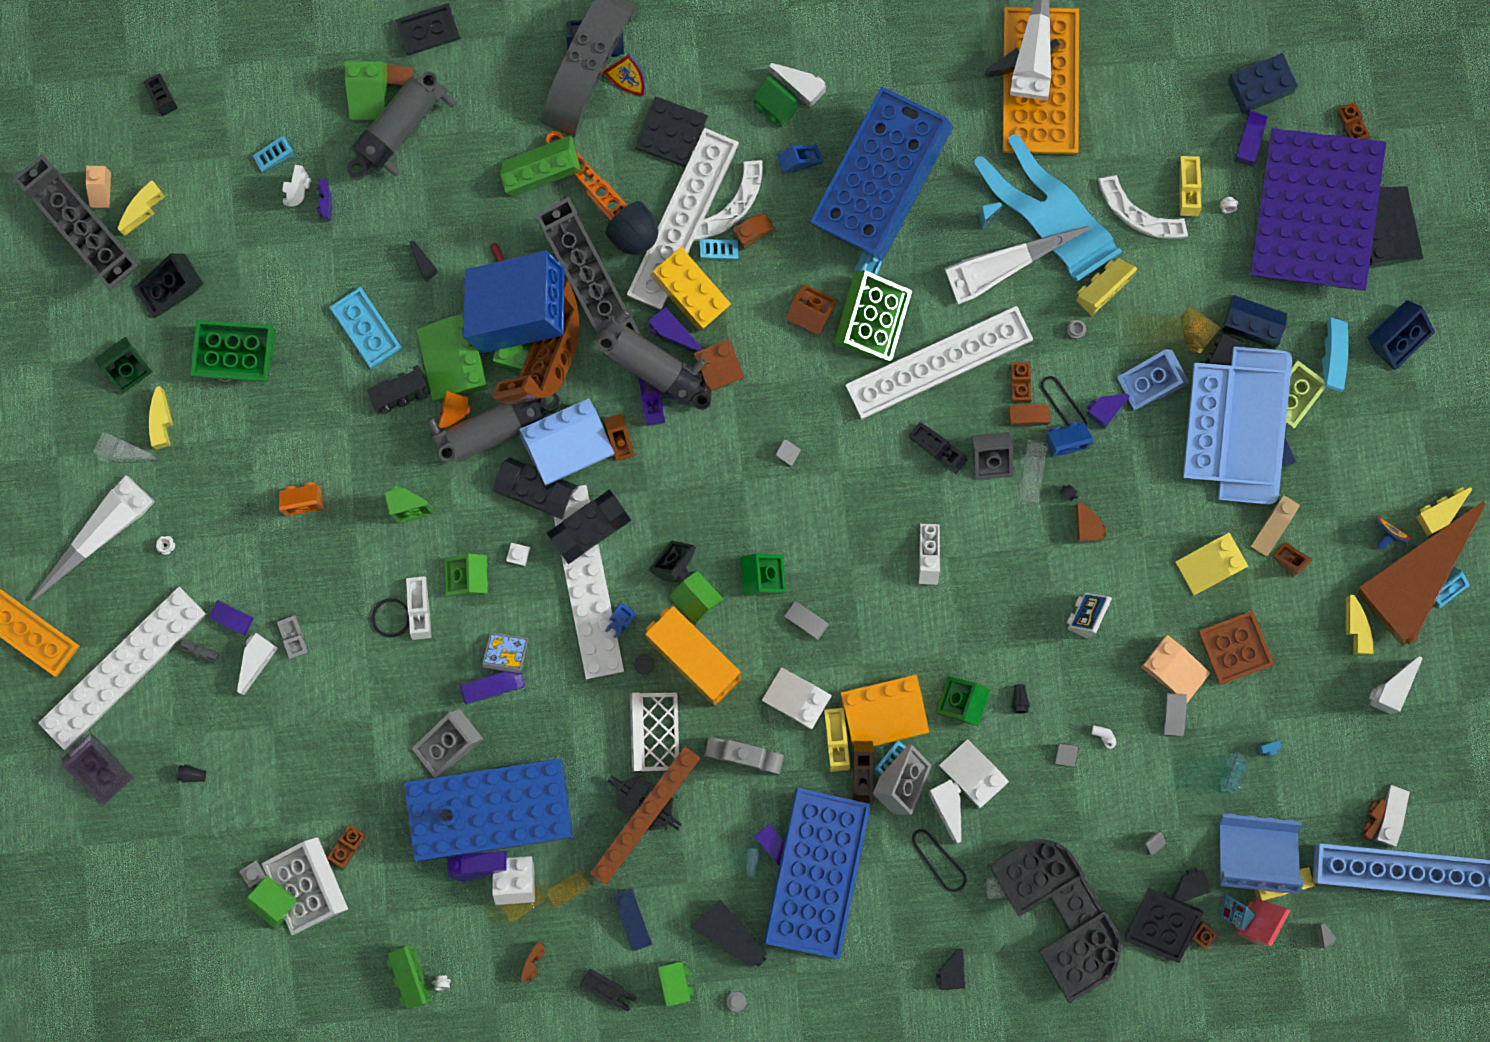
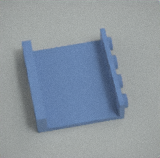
M1234 813L1223 814L1219 822L1220 886L1300 894L1304 885L1303 878H1300L1298 832L1301 822L1292 819L1278 820L1272 817L1259 818L1253 815L1240 816Z

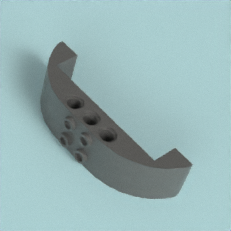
M631 0L593 1L555 76L544 106L542 123L574 138L576 137L583 123L582 114L627 22H632L640 6L638 3Z
M43 154L13 177L14 181L34 201L109 291L139 267L122 244Z
M567 197L536 213L535 216L557 261L564 266V274L599 337L601 323L606 319L618 317L626 307L584 229L572 201ZM628 315L624 320L626 326L640 334L633 318Z

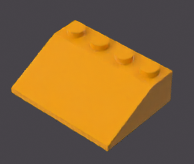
M917 675L841 692L840 694L852 745L853 741H873V746L929 733Z

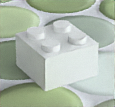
M532 856L507 858L506 871L493 874V898L495 905L535 902L534 863Z

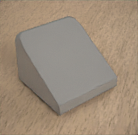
M784 439L775 458L792 467L801 449Z
M1058 744L1055 764L1075 767L1078 747Z
M1156 832L1143 843V846L1153 855L1166 844V841L1161 832Z
M1319 923L1317 925L1321 948H1326L1336 940V937L1325 924Z

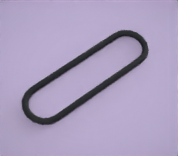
M1053 376L1045 377L1041 382V388L1067 426L1069 422L1044 388V383L1048 379H1053L1057 382L1087 426L1085 417L1059 380Z

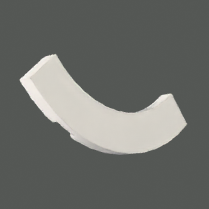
M762 160L743 162V177L736 196L721 212L703 220L694 241L719 235L730 229L745 216L755 201L760 188Z
M1117 175L1098 179L1100 190L1109 207L1131 228L1148 236L1162 239H1184L1188 237L1184 219L1156 218L1134 206L1122 190Z

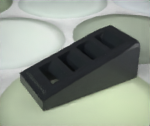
M161 74L144 81L148 93L161 116H165L178 108ZM158 83H161L160 85L156 86L155 88H153V89L151 88V87H153L154 85H156V84H158Z
M411 240L409 243L423 278L428 281L438 271L415 241Z

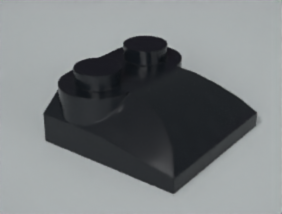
M671 541L649 570L664 581L682 582L687 577L688 570L686 567L690 563L696 547L692 544Z

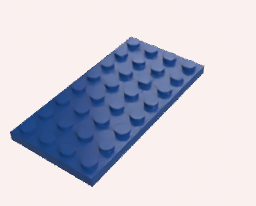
M795 788L764 938L765 944L840 959L871 804Z

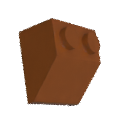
M804 284L794 298L785 319L808 329L812 333L820 335L838 300Z
M729 339L694 353L696 363L700 358L706 362L701 368L700 373L705 384L712 391L744 378Z

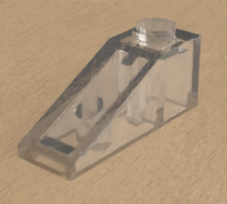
M105 432L102 433L93 453L98 455L97 459L104 463H108V461L113 463L157 462L159 459L155 455Z
M1027 439L1019 501L1034 503L1039 501L1047 453L1046 442Z

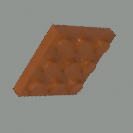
M1253 611L1198 631L1219 686L1275 665Z

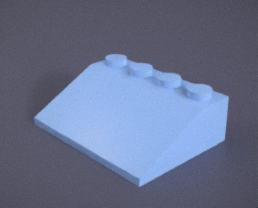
M589 398L520 429V438L545 486L614 455L599 416Z

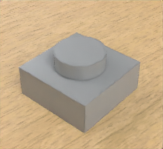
M254 861L239 871L249 888H252L267 876L258 861Z

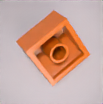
M315 482L303 484L304 487L296 488V486L285 487V490L279 492V510L286 516L324 510L321 487L315 484Z

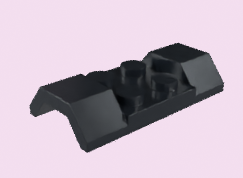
M509 457L503 462L496 476L493 491L562 520L566 507L579 486L563 479L545 486L535 466Z
M609 489L570 515L546 534L569 565L628 524L631 519Z

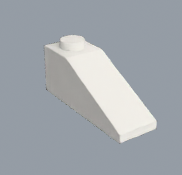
M774 63L769 65V72L810 108L825 93V82L820 77Z
M257 633L251 635L245 643L247 646L244 649L237 692L245 695L278 649V647Z
M1390 785L1385 799L1383 819L1373 836V841L1389 847L1397 846L1403 828L1409 791Z

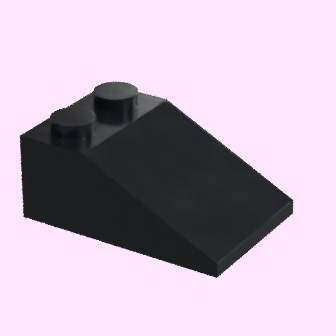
M170 253L134 288L152 317L156 318L190 297L204 283L185 254Z

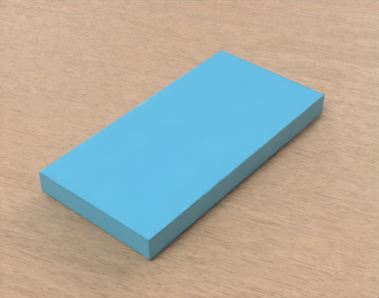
M361 286L329 307L370 369L375 368L403 349Z

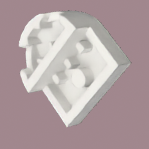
M295 165L292 182L283 183V192L287 193V198L283 199L284 206L293 207L300 204L305 197L306 189L310 188L311 179L303 166Z

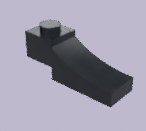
M921 422L908 435L910 440L927 451L954 474H957L968 461L963 452L952 446L948 440Z

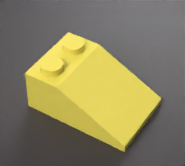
M1230 532L1175 562L1193 596L1248 567Z

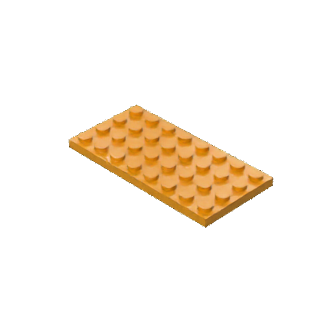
M1004 7L1003 57L1016 48L1020 51L1032 8ZM1049 8L1050 42L1057 39L1060 47L1057 52L1050 55L1051 80L1048 100L1010 95L1014 72L1003 75L1002 153H1014L1008 139L1011 135L1016 134L1020 136L1031 154L1078 155L1079 9Z

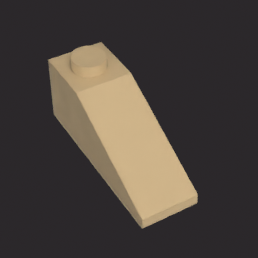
M1284 495L1279 498L1250 547L1267 557L1291 522L1300 505Z

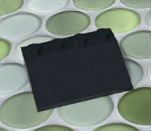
M1380 187L1369 269L1423 259L1408 187Z

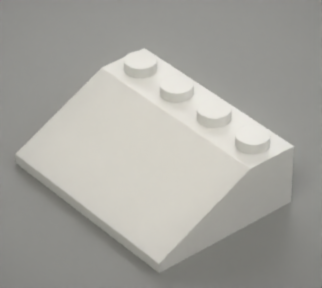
M318 837L304 841L262 863L266 875L298 900L285 918L291 935L348 910Z

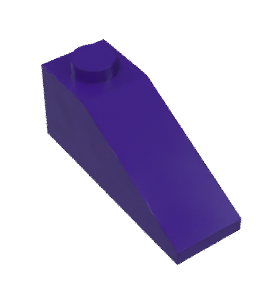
M664 307L648 321L650 326L648 329L655 337L658 335L662 340L693 353L703 350L667 307Z
M507 851L461 854L448 858L447 877L467 882L506 871Z

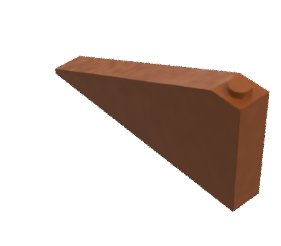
M1484 501L1359 587L1358 595L1402 647L1407 643L1410 645L1418 639L1417 636L1486 505Z

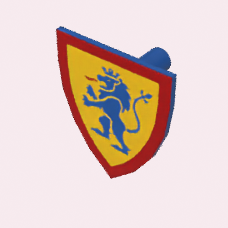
M630 54L603 71L622 90L644 96V76L641 68Z
M1377 516L1378 523L1387 531L1378 543V547L1384 550L1387 544L1392 543L1393 537L1402 541L1410 540L1409 535Z

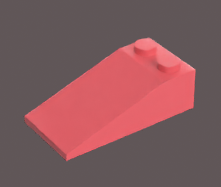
M1254 898L1253 901L1249 900L1246 907L1255 914V917L1244 930L1235 926L1237 928L1235 933L1255 945L1271 946L1290 910L1258 898Z

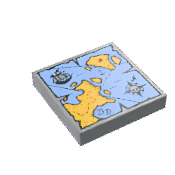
M490 632L483 667L521 673L528 646V638Z

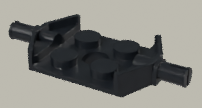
M639 774L624 782L611 775L610 778L612 780L608 779L607 781L618 790L616 807L630 817L640 807V800L647 797L655 787ZM672 797L648 828L650 831L664 824L671 825L677 831L679 827L674 823L681 827L682 823L672 816L674 800Z

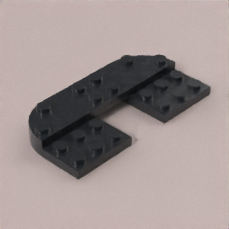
M1046 839L1031 840L1020 844V846L988 864L1017 916L1020 917L1050 898L1070 932L1038 952L1068 1003L1075 1001L1101 985L1113 975L1119 965L1120 952L1122 953L1119 933L1108 913L1103 910L1087 883L1085 874L1077 860L1066 847Z

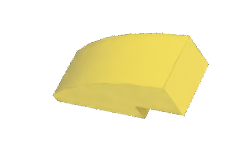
M1181 156L1179 178L1180 216H1199L1201 211L1200 192L1202 188L1200 157Z
M152 180L139 191L124 212L118 226V230L124 236L155 213L151 207L165 197Z
M160 386L156 387L149 412L151 446L156 450L171 446L166 428L173 426L165 391Z
M1349 595L1346 597V635L1353 636V655L1374 654L1373 640L1367 617L1355 595Z
M844 708L824 709L830 772L850 770Z

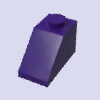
M1128 394L1103 396L1097 401L1093 399L1087 407L1090 410L1087 416L1105 429L1130 396Z

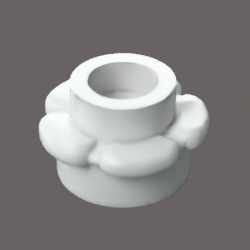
M1233 197L1224 198L1220 203L1222 212L1227 214L1235 212L1238 201Z
M162 536L157 540L156 549L158 552L167 555L174 550L175 543L170 536Z
M447 976L435 977V980L432 981L434 990L443 991L450 989L451 980L447 979Z

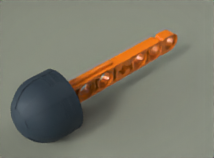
M553 131L547 135L546 143L549 144L550 140L554 137L559 139L564 137L559 132ZM576 151L578 161L583 167L581 172L575 173L573 176L586 189V194L609 218L610 222L605 231L606 236L619 250L627 254L637 255L651 249L658 238V224L653 213L641 201L627 205L605 179L602 180ZM585 172H586V176H587L589 179L592 178V180H593L592 182H590L589 180L586 181V177H585V175H584ZM599 189H604L606 191V194L603 196H597L596 191ZM610 202H616L618 204V206L615 209H609L607 207V205Z

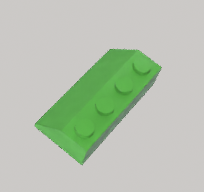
M567 136L502 161L501 178L505 192L514 197L581 172L572 137Z

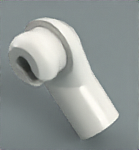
M1093 725L1091 735L1100 736L1106 748H1114L1116 738L1112 731L1108 728Z

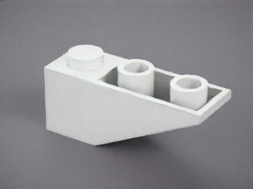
M920 524L919 584L938 585L940 573V524Z

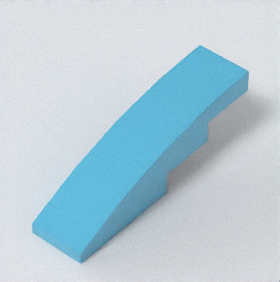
M1330 317L1327 321L1328 336L1324 340L1326 354L1322 358L1325 387L1342 392L1344 390L1348 362L1347 322Z

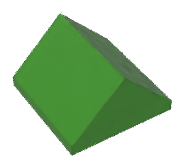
M698 571L682 581L669 596L695 625L723 600L721 595Z
M266 876L247 897L246 906L277 930L298 900L272 878Z

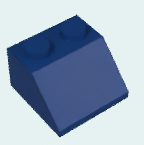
M1074 422L1064 429L1055 427L1050 429V432L1046 435L1052 458L1088 449L1093 443V438L1085 423L1079 424V422Z

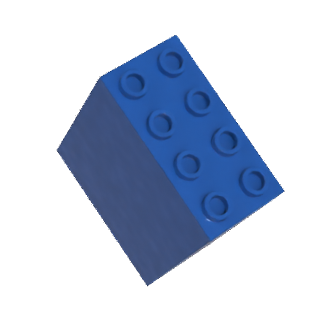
M547 250L465 270V294L463 295L464 328L462 329V335L465 340L481 353L563 335L564 266Z

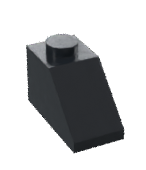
M1197 867L1186 870V875L1181 876L1172 897L1185 902L1210 893L1211 889L1204 870H1197Z
M962 948L957 949L939 969V974H936V985L940 986V990L965 989Z

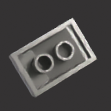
M458 709L448 713L412 750L432 776L437 778L468 754L483 738L464 713Z
M908 744L879 777L873 794L892 814L912 815L932 765L912 744Z

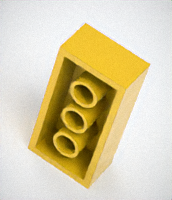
M682 247L676 250L650 274L699 331L703 330L731 305Z

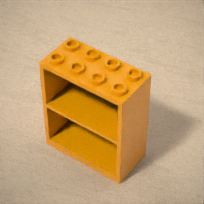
M674 606L671 608L667 607L660 614L661 619L657 623L653 621L646 628L648 642L713 706H716L742 679L741 671Z

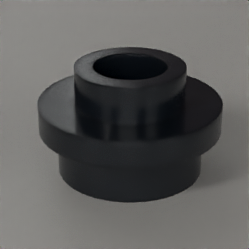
M1070 484L1062 486L1063 489L1060 492L1072 502L1074 498H1078L1076 495L1078 491Z

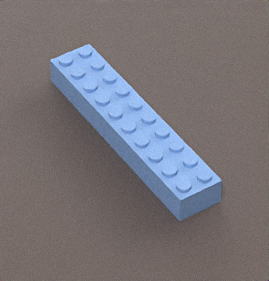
M1315 844L1312 883L1490 901V860Z

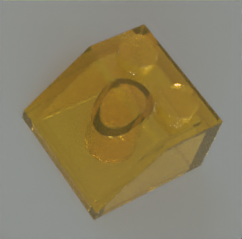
M1190 305L1181 315L1184 341L1188 344L1187 347L1195 353H1201L1220 327Z

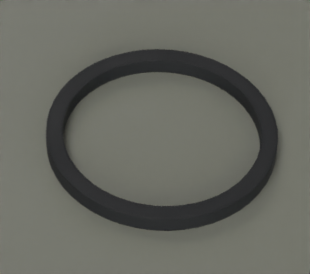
M393 598L379 602L372 612V624L376 631L386 637H396L404 633L409 626L408 607L402 601ZM386 602L400 603L407 612V623L398 633H383L375 623L377 609Z

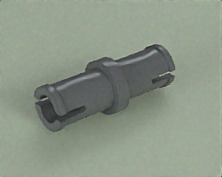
M183 639L179 650L190 653L197 659L202 658L213 664H216L219 660L217 656H220V653L206 648L203 644L198 645Z

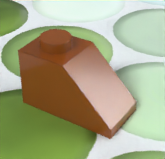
M764 213L749 218L735 227L733 235L745 250L775 230V228Z
M622 413L604 418L616 461L635 456Z
M1077 502L1075 505L1077 543L1101 542L1103 537L1106 536L1105 525H1102V520L1085 504Z

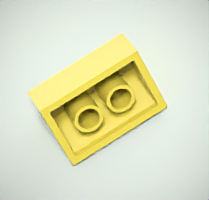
M1120 258L1115 262L1111 260L1104 267L1106 270L1102 274L1098 272L1090 280L1092 283L1088 287L1084 285L1077 292L1079 296L1076 301L1093 316L1133 278L1137 271L1135 266Z

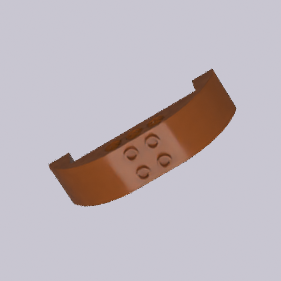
M568 280L564 281L563 335L533 342L519 377L497 383L492 395L495 400L504 404H518L546 398L553 395L561 387L575 354L579 338L577 302Z

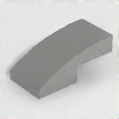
M796 601L784 616L817 640H819L829 626L826 621Z
M296 615L277 621L289 659L308 653Z
M1167 693L1164 735L1184 736L1187 705L1186 694Z

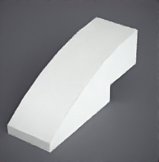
M426 577L406 578L412 640L432 638Z

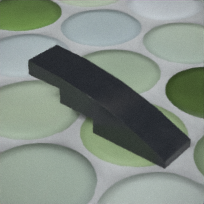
M1057 39L1050 42V55L1059 50L1060 43ZM1017 48L988 67L985 76L989 78L1014 72L1019 50Z

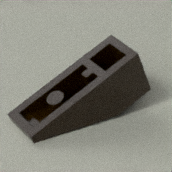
M853 741V800L873 804V741Z

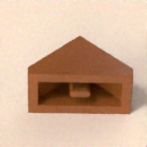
M1286 542L1272 555L1292 577L1301 572L1312 561L1310 557Z

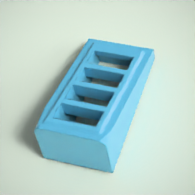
M282 136L254 154L253 157L261 172H264L295 154L285 136ZM284 146L286 151L282 152L280 147ZM275 149H277L278 153L280 154L277 157L273 151ZM268 153H270L273 157L271 161L267 156ZM264 156L267 162L265 165L260 159V157Z
M700 240L701 261L738 259V240ZM729 245H732L733 254H729ZM706 246H710V254H706ZM714 246H717L718 254H714ZM721 246H725V254H721Z
M900 741L893 745L873 770V774L878 778L884 773L881 767L884 770L889 767L885 762L887 761L892 764L894 761L890 756L892 755L895 758L899 756L895 751L896 748L900 752L906 748Z

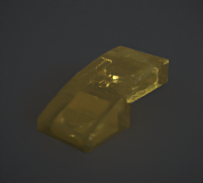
M580 870L547 890L546 893L555 908H558L592 886L584 872Z
M535 885V902L504 904L501 906V909L509 921L513 923L543 903L545 899Z

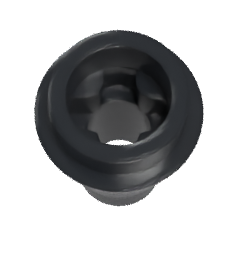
M1024 684L1014 685L1011 708L1015 714L1029 712L1030 704L1026 685Z
M187 764L179 765L177 780L181 781V783L205 782L206 770H201Z

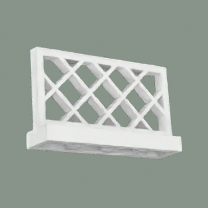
M677 693L630 694L632 772L667 771L669 767L662 760L668 753L674 760L679 755ZM650 697L656 704L648 711L643 706V698ZM665 697H673V706L669 710L660 703ZM657 705L666 712L659 720L650 713ZM667 714L673 719L674 724L669 730L661 723ZM648 715L657 722L650 730L643 723V720ZM658 724L666 731L660 739L651 732ZM649 734L657 741L651 749L644 745V739ZM667 734L674 739V744L670 749L661 742ZM658 744L667 751L660 759L652 752ZM649 753L658 761L653 767H645L644 759Z

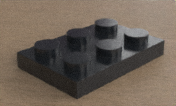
M449 3L396 19L407 56L460 39Z

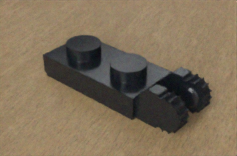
M591 968L580 984L581 987L612 1005H617L629 1012L630 1007L618 1001L620 994L633 1001L637 998L635 995L624 990V987Z

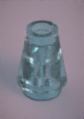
M745 847L743 856L746 876H757L763 854L761 853V848Z

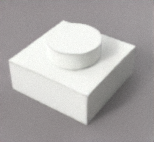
M511 543L506 561L526 566L530 547Z

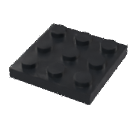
M655 96L635 148L686 167L700 139L708 115Z
M1148 887L1125 935V941L1180 963L1203 916V910Z

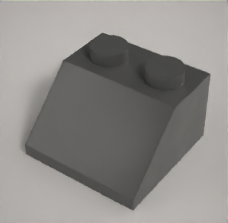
M1010 432L972 435L975 480L1013 476V443Z

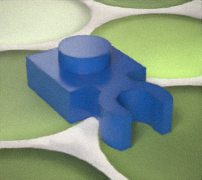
M622 602L619 603L609 618L613 622L606 627L605 631L608 632L611 628L615 629L616 633L613 637L617 638L621 634L622 629L628 628L636 613Z

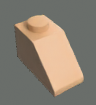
M86 166V189L91 209H110L111 172L106 166Z

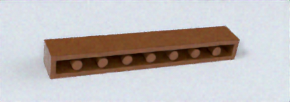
M687 747L682 749L590 872L591 875L605 885L608 883L700 760L699 756Z

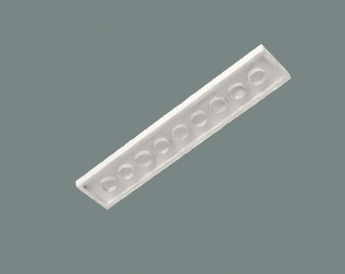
M704 128L658 226V238L653 247L646 252L628 290L627 297L660 311L663 309L668 295L650 274L680 247L687 254L689 253L738 148L739 142Z
M1015 306L846 384L845 387L861 420L1032 342L1033 337L1018 307Z
M587 485L579 486L576 492L573 493L562 520L554 517L555 526L590 502ZM599 544L569 565L562 556L586 680L624 672L618 638L613 637L616 631L613 628L608 632L605 631L606 627L613 621L609 619L612 615V608Z
M178 587L38 723L67 751L207 614L181 587Z

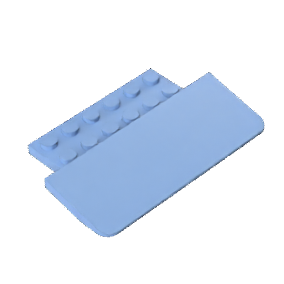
M1232 347L1231 366L1194 363L1183 478L1219 481L1218 500L1273 504L1279 497L1292 357L1287 351Z

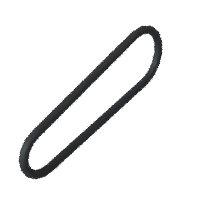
M919 829L915 831L912 835V843L943 887L951 892L960 891L966 884L964 871L926 830ZM917 833H925L962 873L963 884L959 888L951 889L946 886L916 844L914 838Z

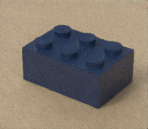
M1283 53L1234 72L1227 80L1242 114L1291 95L1298 87Z

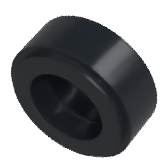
M641 655L636 658L634 667L639 674L646 675L653 670L654 663L649 656Z

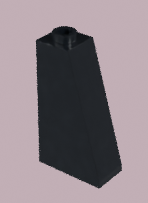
M721 900L691 925L694 930L752 967L755 964L759 967L767 960L764 957L767 955L766 951Z

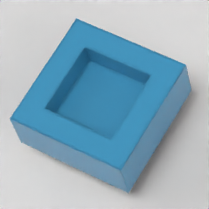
M1279 740L1257 748L1260 755L1265 753L1266 757L1277 754V749L1282 748Z

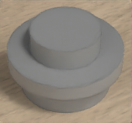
M1073 320L1068 324L1067 332L1070 337L1079 339L1085 335L1086 325L1081 320Z
M737 991L729 994L727 997L728 1008L735 1012L744 1009L746 1005L745 996Z

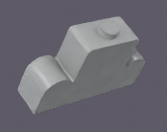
M708 737L704 757L776 775H780L784 755L766 751L764 748Z

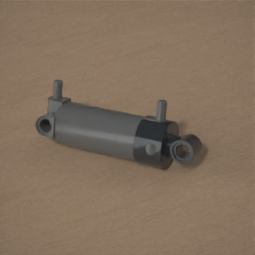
M424 72L418 80L410 77L367 130L351 146V149L357 154V157L349 162L347 168L348 174L352 179H363L370 167L379 172L385 168L394 176H397L400 170L389 161L434 104L442 99L451 107L456 105L457 102L446 94L448 90L437 82V77L434 73ZM430 81L433 84L431 86H427L424 84V82ZM359 165L362 167V172L355 174L352 172V167Z
M623 309L618 317L606 319L601 323L597 346L604 356L653 386L680 406H683L689 400H692L693 406L699 410L707 409L710 406L712 390L708 385L700 384L702 374L699 371L706 364L704 359L700 358L691 367L665 352L626 326L624 320L630 314L627 309Z
M555 392L552 395L554 399L551 403H545V398L518 404L499 403L446 430L445 428L439 429L435 419L431 418L427 421L433 432L430 437L442 461L449 462L457 458L460 463L520 434L521 428L543 419V411L554 410L558 407L560 402L559 396ZM444 448H449L447 451L442 452Z

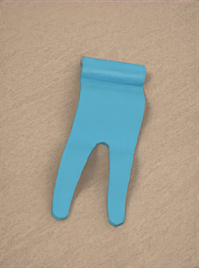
M1013 134L1009 137L1008 142L1028 178L1046 195L1047 198L1044 202H1040L1017 190L984 157L979 156L975 159V167L993 193L1003 203L1021 214L1041 238L1085 226L1090 227L1086 232L1052 250L1066 264L1069 274L1076 282L1122 253V250L1115 246L1111 234L1091 216L1077 196L1065 184L1047 173L1036 162L1020 136Z

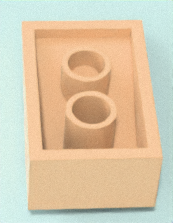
M1168 635L1160 641L1141 666L1143 670L1171 692L1186 694L1187 703L1210 674L1184 647Z

